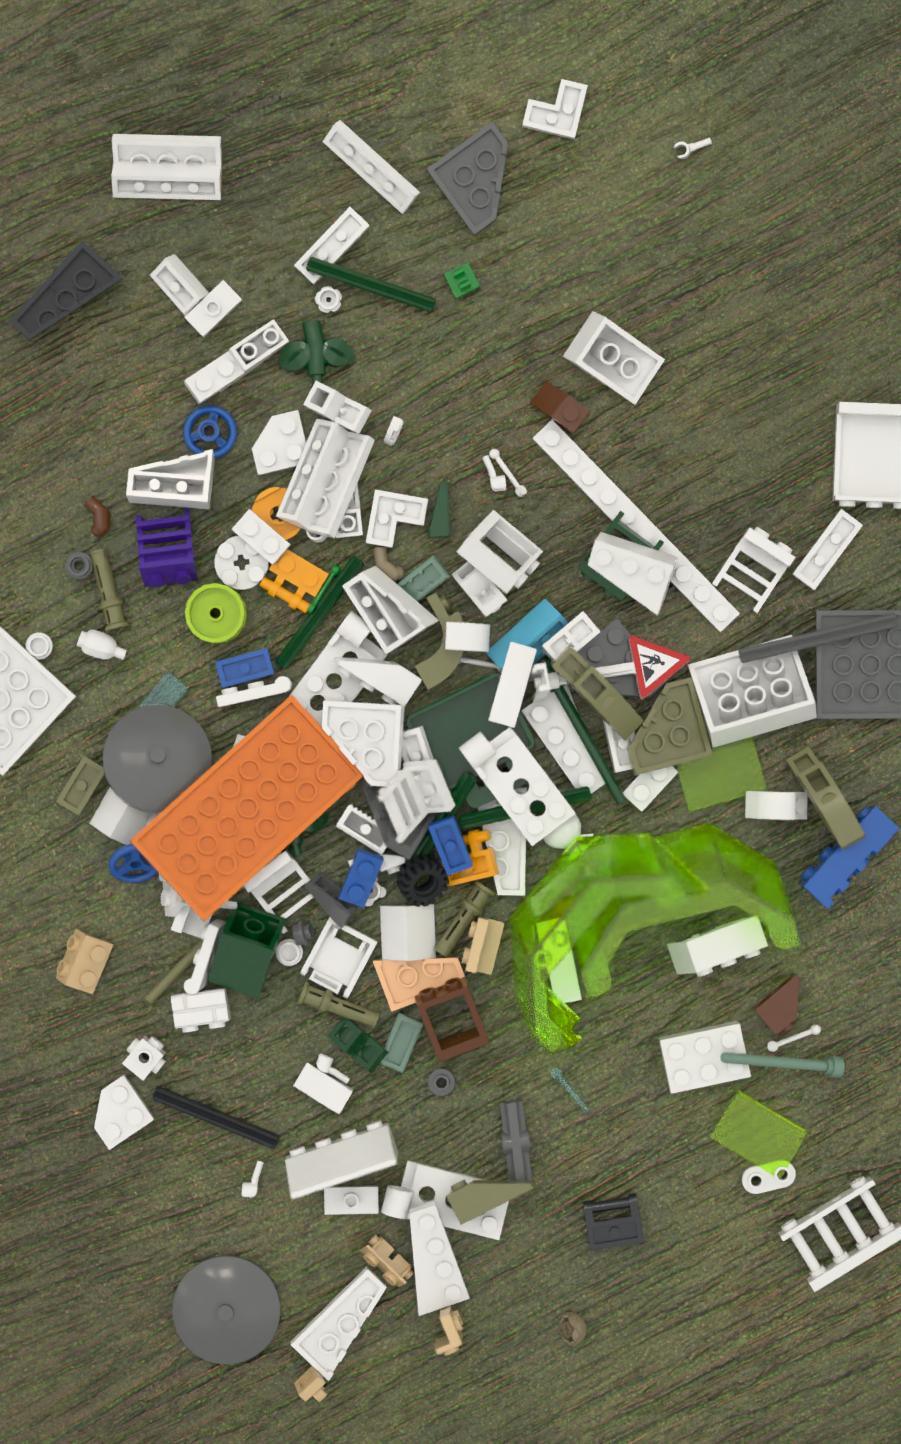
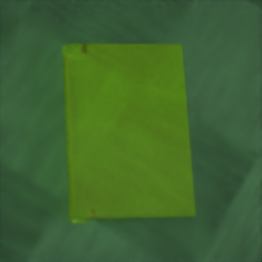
M753 737L711 748L713 755L710 757L676 765L689 812L746 796V791L767 790Z
M737 1090L710 1138L774 1175L777 1168L788 1167L808 1131L742 1091ZM779 1170L777 1177L781 1179L786 1170Z

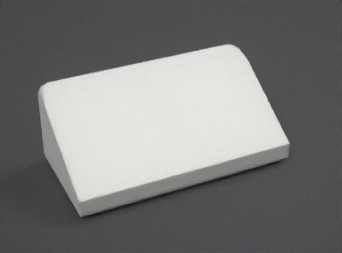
M175 254L166 257L150 274L151 278L184 315H187L209 294Z

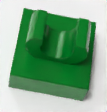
M468 262L444 274L455 299L480 288Z

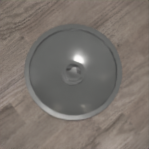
M164 705L141 707L123 716L109 732L103 750V769L110 788L124 803L147 813H161L208 771L212 764L210 743L199 723L187 713Z
M236 1255L213 1256L196 1264L181 1280L173 1300V1321L182 1342L198 1357L217 1364L240 1363L259 1354L272 1340L281 1315L280 1296L270 1275L257 1263Z

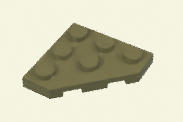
M692 677L664 684L643 720L644 722L627 748L634 776L713 755Z

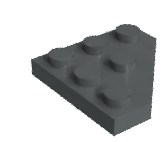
M493 121L427 168L429 175L474 236L496 221L508 142Z
M616 618L578 650L577 653L594 668L632 662V655L628 638L631 634ZM635 674L605 678L620 695L640 698ZM667 679L664 683H662L658 688H656V689H655L652 693H650L646 698H649V697H650L653 693H655L660 687H662L667 681H669V679ZM566 684L572 692H576L569 684Z
M363 778L360 785L385 846L409 860L428 830V824L433 822L438 812L428 813L402 843H397V832L384 802L379 801L378 798L380 795L379 790L386 787L370 786L365 778Z

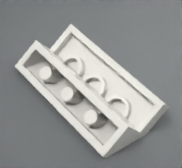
M113 134V168L111 177L114 198L221 200V136Z
M316 418L276 517L314 534L335 538L375 440L368 435L348 432L337 422Z

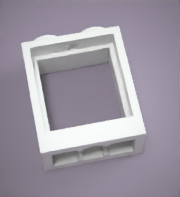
M494 510L467 537L457 551L458 554L506 594L513 586L519 588L528 578L525 573L531 575L540 564L537 559L543 552ZM488 537L518 562L521 567L516 572L481 541Z

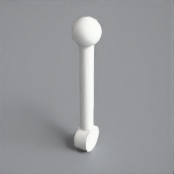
M491 449L489 452L490 457L497 461L516 488L515 493L519 497H523L527 493L526 488L520 485L500 458L499 450Z
M464 657L459 662V664L467 663L494 668L502 673V670L495 663Z
M812 1025L809 1030L777 1042H768L767 1048L769 1051L775 1052L779 1046L811 1034L818 1035L821 1032V1028L819 1025Z

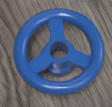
M206 405L197 408L188 416L184 424L183 436L187 447L195 455L204 453L206 450L199 448L194 441L201 439L206 442L214 441L220 447L213 451L215 459L222 457L231 450L236 441L237 427L233 417L225 409L214 405ZM210 413L209 420L201 422L198 431L191 433L195 420L201 415ZM218 415L228 425L229 436L227 441L220 436V428L217 424ZM213 427L214 434L206 436V428Z
M133 844L119 848L109 860L111 874L116 879L126 883L144 882L158 873ZM124 856V862L121 866L117 867L118 860ZM141 869L147 871L138 875L125 874L131 870Z

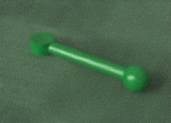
M333 565L331 567V573L308 607V613H312L335 575L341 572L340 566Z

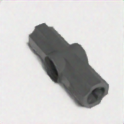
M523 1100L500 1102V1115L503 1131H501L502 1144L507 1160L509 1180H532L529 1158L531 1149L528 1128L525 1125Z

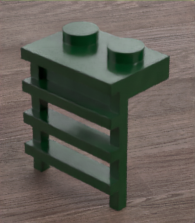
M621 510L604 532L612 535V530L616 528L635 543L655 550H659L664 544L662 540H659L654 546L623 524L620 520L625 513ZM591 550L578 569L582 571L583 577L593 583L596 581L604 587L603 590L607 595L615 599L619 598L622 601L627 593L588 566Z

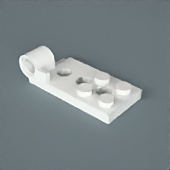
M353 611L345 618L328 642V645L291 693L321 727L323 710L316 711L310 704L311 699L315 695L323 696L326 701L353 702L363 689V686L359 684L361 679L354 674L349 678L338 671L339 665L333 659L335 657H343L347 652H354L358 659L384 660L388 655L367 639L371 630L364 619ZM336 673L341 676L342 684L339 688L331 689L328 687L326 680L330 674Z
M511 727L490 742L479 732L459 747V750L531 846L535 845L576 814ZM501 757H508L512 760L513 767L509 772L503 773L498 770L497 761ZM522 778L529 783V790L525 794H517L514 791L513 784L517 779ZM535 800H540L545 804L546 810L541 816H534L530 812V804Z
M408 1160L401 1187L387 1186L381 1213L395 1218L410 1219L409 1209L435 1201L444 1227L499 1240L509 1201L461 1225L453 1208L446 1204V1195L452 1191V1185L464 1179L466 1183L485 1179ZM425 1186L433 1188L435 1191L434 1198L429 1201L423 1200L419 1195L420 1189Z

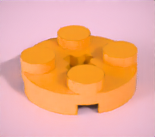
M280 487L269 488L257 496L252 512L282 538L289 540L296 536L301 528L284 520L279 522L278 519L272 520L271 518L274 514L273 509L275 507L280 508L287 489Z

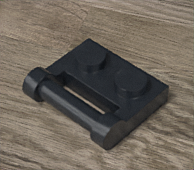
M636 1193L628 1194V1197L592 1203L591 1200L583 1201L590 1250L644 1242ZM630 1207L631 1215L594 1221L593 1213Z

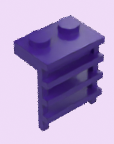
M184 509V516L142 521V515H136L139 570L144 586L161 587L164 584H187L198 580V571L193 554L190 509ZM180 526H185L186 530L143 535V531ZM180 540L187 541V544L144 549V545Z

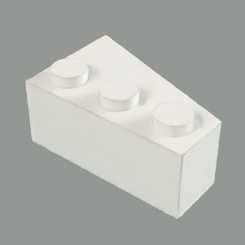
M213 449L192 456H181L179 459L166 462L160 461L130 468L126 491L129 503L210 509L215 462Z
M600 532L594 542L588 566L658 615L663 606L678 557Z
M376 566L361 572L342 585L385 654L401 647L439 621Z

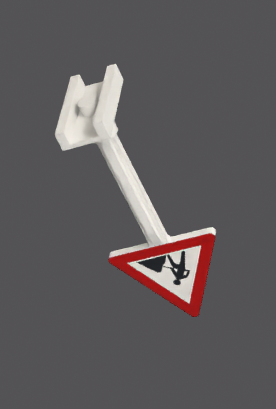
M631 635L628 640L632 662L595 669L604 678L635 674L640 699H644L690 661V657ZM545 663L535 664L529 675V682L534 681L535 688L537 689L532 697L533 703L544 701L550 689H556L560 685L568 684L557 672L547 673Z

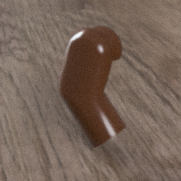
M91 496L84 506L94 514V522L91 527L92 533L97 537H101L110 529L111 514L104 505L94 496Z

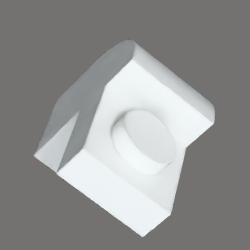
M315 381L303 404L332 422H337L342 427L357 434H360L372 411L368 407L345 397L338 391L318 381Z
M468 561L451 574L486 617L498 611L502 604L507 601L495 584Z
M447 622L445 650L489 652L490 625Z
M746 791L745 818L807 819L808 795L806 792Z

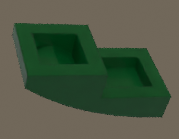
M345 1017L339 1021L327 1036L371 1073L374 1072L389 1053L369 1034Z

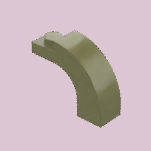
M436 593L428 596L427 600L442 626V643L432 657L415 666L428 690L445 681L454 672L464 652L445 650L447 622L463 623L459 611L449 616L447 611L451 610L448 602L444 595L438 597Z

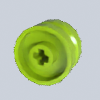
M218 583L203 585L195 590L187 601L185 609L186 623L192 633L203 641L215 644L229 642L237 637L245 627L247 619L246 604L240 594L229 586ZM218 608L221 614L218 618L214 619L210 613Z

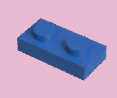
M268 648L215 662L222 688L275 674Z
M454 815L428 824L447 876L473 867L472 859Z
M358 848L340 890L339 899L364 908L384 861L383 856Z

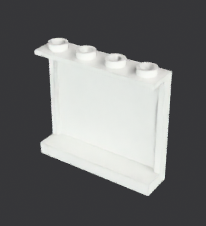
M839 402L836 404L832 501L839 502L840 507H855V503L859 502L866 503L867 508H882L884 503L893 504V509H901V404Z

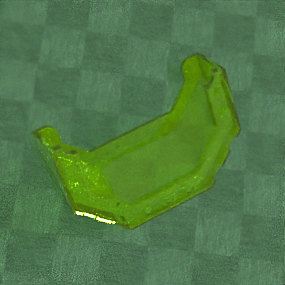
M711 823L605 849L566 913L587 998L602 995L609 990L611 976L608 963L628 931L733 905L762 921L765 934H770L771 941L778 948L788 949L801 946L795 918L776 862Z
M651 833L575 837L510 916L515 994L531 1037L550 1056L575 1048L582 1037L574 1032V1026L581 1018L548 987L547 977L613 898L651 895L661 906L675 908L686 897L694 896L696 899H701L709 890L698 877Z

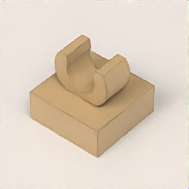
M313 1366L294 1382L298 1395L305 1402L311 1396L318 1402H321L327 1396V1393L324 1391L323 1385L325 1381L323 1376Z

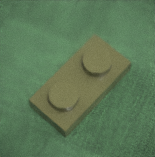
M84 755L56 802L80 816L105 775L103 766Z

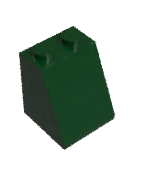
M237 902V908L231 910L222 931L208 982L259 999L286 918Z

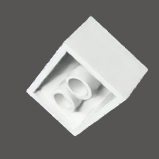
M592 311L563 355L568 361L633 404L637 403L665 360L608 318Z

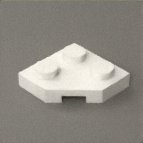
M298 410L272 416L254 444L252 451L259 476L297 467L306 445Z
M125 1074L103 1088L100 1094L94 1128L109 1150L155 1119Z

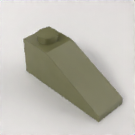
M464 1179L452 1185V1191L446 1196L462 1225L533 1189L536 1183L534 1180H473L466 1183Z

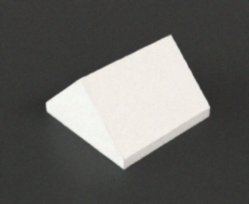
M109 788L90 824L108 837L129 845L132 844L130 840L147 825V820L154 813H147L130 807L120 800L113 790Z
M414 904L380 906L382 960L412 961L436 958V950L434 949V946H436L434 904H428L425 907L420 904V907Z

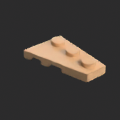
M458 957L412 961L373 960L391 1012L416 1003L415 996L425 988H437L444 985L449 979L465 977Z

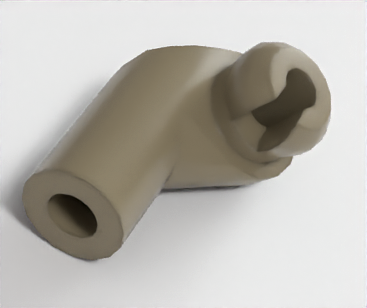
M386 547L373 548L375 566L394 582L401 580L404 576V570L401 566L396 567L388 561Z

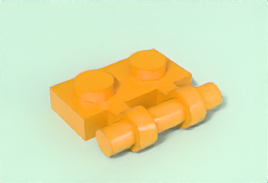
M287 549L277 562L269 568L270 571L278 575L273 582L264 577L259 586L267 590V594L273 598L277 596L289 603L288 607L293 610L297 608L306 613L310 603L302 598L306 592L316 597L329 574ZM285 580L299 587L295 594L281 587Z
M476 829L469 831L466 835H462L466 846L470 845L472 853L469 854L473 867L448 875L449 884H447V887L499 874L493 848L483 850L482 842L491 839L489 830L479 831Z

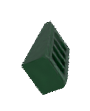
M441 482L439 485L428 532L429 538H449L451 536L449 485L447 482Z

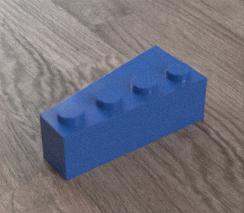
M874 805L870 808L865 806L856 815V819L865 833V838L841 850L837 843L833 848L830 845L827 846L818 856L821 859L814 868L811 865L808 866L800 875L802 880L799 885L827 909L834 903L831 897L834 894L837 896L840 892L842 893L850 885L852 874L856 876L869 863V856L871 854L875 856L899 829L897 825Z

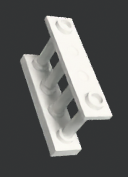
M864 1176L857 1178L850 1183L851 1188L801 1219L787 1221L781 1226L782 1230L778 1232L783 1241L788 1238L792 1239L810 1268L809 1274L811 1276L806 1279L814 1292L901 1240V1225L899 1222L895 1224L889 1223L869 1188L876 1185L870 1176L866 1179ZM860 1195L880 1227L878 1230L880 1233L873 1238L866 1237L846 1205L848 1201ZM837 1209L857 1242L855 1244L856 1248L848 1253L846 1250H842L823 1219L825 1215ZM814 1223L834 1256L832 1258L834 1262L826 1267L819 1264L799 1232Z

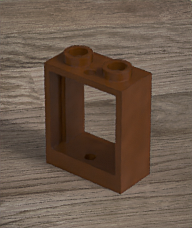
M465 977L449 979L444 985L437 988H425L415 996L416 1005L439 1062L490 1043ZM464 995L476 1027L439 1041L426 1008Z

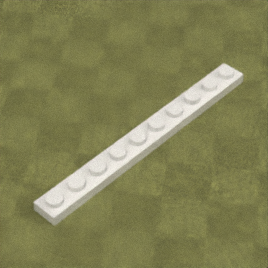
M553 420L533 437V440L611 521L615 519L621 510L625 513L620 520L623 524L654 546L659 540L664 542L658 551L678 557L670 582L719 632L740 614Z

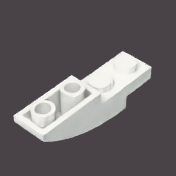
M273 319L232 346L228 352L184 380V384L200 405L255 369L289 343V340Z

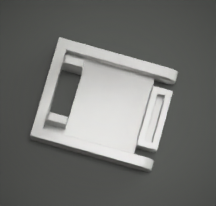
M329 917L300 974L305 976L309 971V967H312L314 971L309 978L310 980L336 994L339 993L344 984L347 988L343 993V997L348 999L378 941L348 925L344 926L342 930L363 940L359 949L335 937L340 927Z

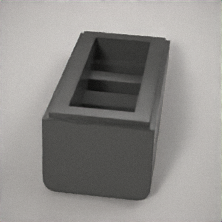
M321 872L305 885V888L341 929L355 917L360 909V906L340 900L339 893L341 887Z

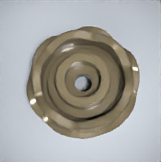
M573 1312L565 1313L559 1322V1326L563 1331L562 1339L570 1346L579 1345L586 1336L584 1319Z

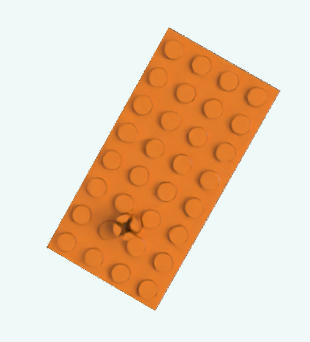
M291 695L135 835L130 842L204 922L364 775L348 760L339 749L340 747L326 734L315 719Z

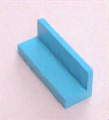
M544 599L496 642L486 654L503 671L510 642L537 649L533 665H535L544 656L541 651L543 649L542 645L564 628L568 622Z

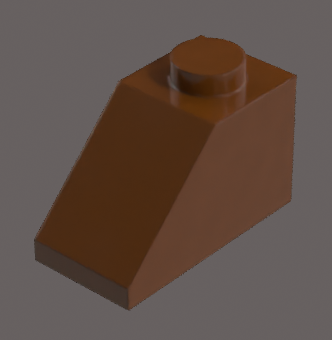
M548 382L543 384L530 402L532 406L572 436L590 412L571 396Z
M794 973L753 1007L755 1012L775 1035L780 1032L785 1034L795 1025L793 1020L797 1018L800 979Z

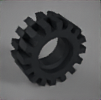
M421 854V859L417 855L412 856L414 861L410 862L407 859L405 861L407 866L403 867L401 865L399 868L401 873L396 875L398 889L411 905L414 904L420 907V904L425 907L428 906V901L434 904L436 903L435 898L437 896L440 899L444 896L441 891H447L448 889L446 884H449L447 873L440 862L432 855L427 857L426 854ZM431 874L425 884L414 887L420 877Z

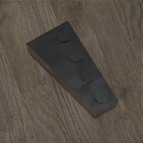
M81 241L9 322L31 341L122 281L123 277L86 243Z

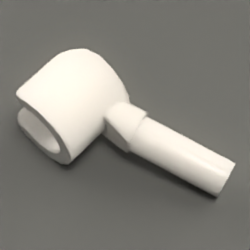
M710 138L690 144L678 142L675 144L674 149L681 146L686 147V153L677 156L683 160L689 157L690 152L710 145L712 142Z
M484 456L482 459L489 472L492 490L496 492L505 491V475L496 476L489 456Z
M319 1054L316 1062L318 1069L334 1075L347 1084L350 1078L336 1068L331 1067L333 1058Z
M257 1161L251 1183L243 1182V1197L256 1196L259 1176L264 1162Z

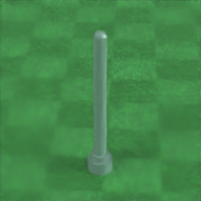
M724 1052L720 1056L723 1063L822 1071L823 1074H827L831 1078H841L845 1069L844 1059L841 1056H829L824 1058V1060Z

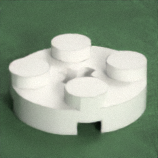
M240 536L231 537L222 543L215 555L214 563L217 575L224 584L234 589L247 590L257 586L269 569V561ZM239 555H243L244 559H249V564L245 565V570L243 571L240 570L239 566L234 565V561L238 560Z

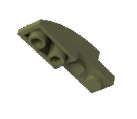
M568 646L551 663L550 666L624 741L644 722L618 691L571 646Z
M810 747L786 759L788 767L814 804L816 812L841 850L866 837L838 786Z

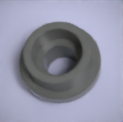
M76 552L68 557L66 570L71 577L84 579L91 574L93 563L87 554ZM77 561L84 562L83 570H76L75 564Z
M302 919L292 927L296 944H303L305 947L310 946L312 939L315 937L313 926L310 923L308 924L305 919Z
M443 1068L434 1070L428 1078L429 1089L439 1096L449 1094L455 1086L453 1074ZM438 1078H444L447 1084L444 1087H439L436 1081Z

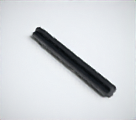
M158 1086L154 1091L152 1099L156 1102L271 1149H275L280 1136L271 1131L161 1086Z

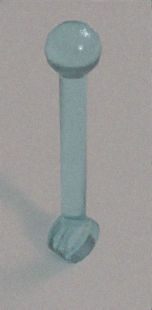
M554 1068L551 1071V1076L559 1080L578 1103L583 1114L590 1113V1105L585 1104L561 1076V1070Z

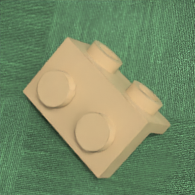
M481 916L478 917L477 922L472 921L468 937L473 938L471 948L465 947L461 962L466 964L465 971L492 974L504 928L503 922Z
M76 929L67 942V951L63 960L57 966L56 979L66 986L93 994L113 944Z
M451 1305L440 1309V1320L446 1335L435 1341L436 1353H444V1356L458 1351V1346L462 1345L463 1321L459 1311H453Z

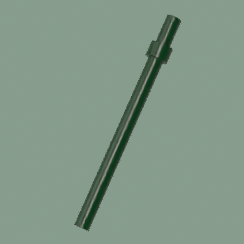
M548 658L538 663L546 664L547 673L555 672L554 669L550 666L551 664ZM560 685L556 689H550L551 693L554 692L616 804L622 803L626 798L563 686L565 685Z

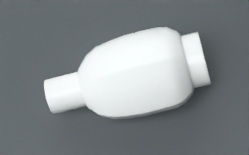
M93 629L88 632L82 631L77 642V646L81 647L83 653L105 660L114 656L124 660L127 652L126 649L117 646L113 637Z

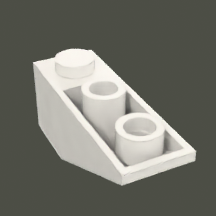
M335 657L333 659L339 665L338 671L349 678L354 674L361 679L359 684L371 692L376 688L383 693L381 698L391 705L399 703L405 707L422 681L418 676L395 661Z

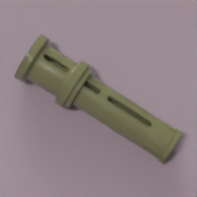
M106 548L89 552L102 601L99 608L103 610L107 625L105 632L128 627L129 624L124 619L121 607L123 600L118 597Z
M480 880L474 882L475 887L467 898L462 899L461 905L463 907L437 945L434 946L437 952L447 958L475 916L479 917V915H482L483 907L489 898L496 894L492 888Z
M305 981L297 1001L298 1005L306 1004L317 1008L320 1013L329 1011L373 1029L375 1028L380 1012H375L332 996L331 990H320L310 986L309 982Z

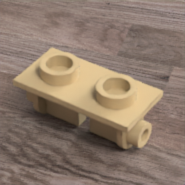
M375 1234L368 1242L371 1247L366 1245L360 1249L364 1254V1260L372 1267L377 1266L384 1273L382 1276L390 1285H396L398 1288L405 1285L407 1282L403 1277L408 1280L414 1274V1271L411 1269L412 1266L400 1254H397L391 1260L389 1256L395 1249L382 1236L379 1238Z

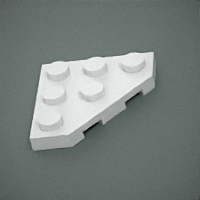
M323 701L322 729L328 736L332 737L348 760L359 769L370 786L387 787V781L396 777L395 773L401 770L404 705Z

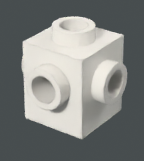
M144 1036L141 1041L136 1038L126 1051L130 1054L122 1064L140 1079L144 1080L151 1071L156 1074L166 1062L162 1059L166 1053L162 1049L164 1045L153 1036L150 1039ZM143 1053H147L149 1059H145Z

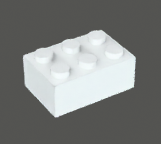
M738 1021L658 1037L671 1094L751 1077L749 1065L723 1063L720 1059L721 1054L724 1052L746 1054L741 1027Z

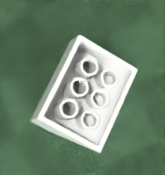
M792 635L785 636V637H782V638H778V639H775V640H771V641H768V642H772V641H776V640H780V639L789 638V637H792ZM739 650L688 664L712 748L817 718L816 703L797 651L741 663Z
M381 1120L366 1125L367 1130L357 1133L356 1129L341 1133L340 1139L331 1141L329 1137L315 1142L316 1147L306 1150L305 1146L289 1151L290 1156L286 1157L285 1164L292 1199L397 1164L399 1152L389 1122L382 1124Z

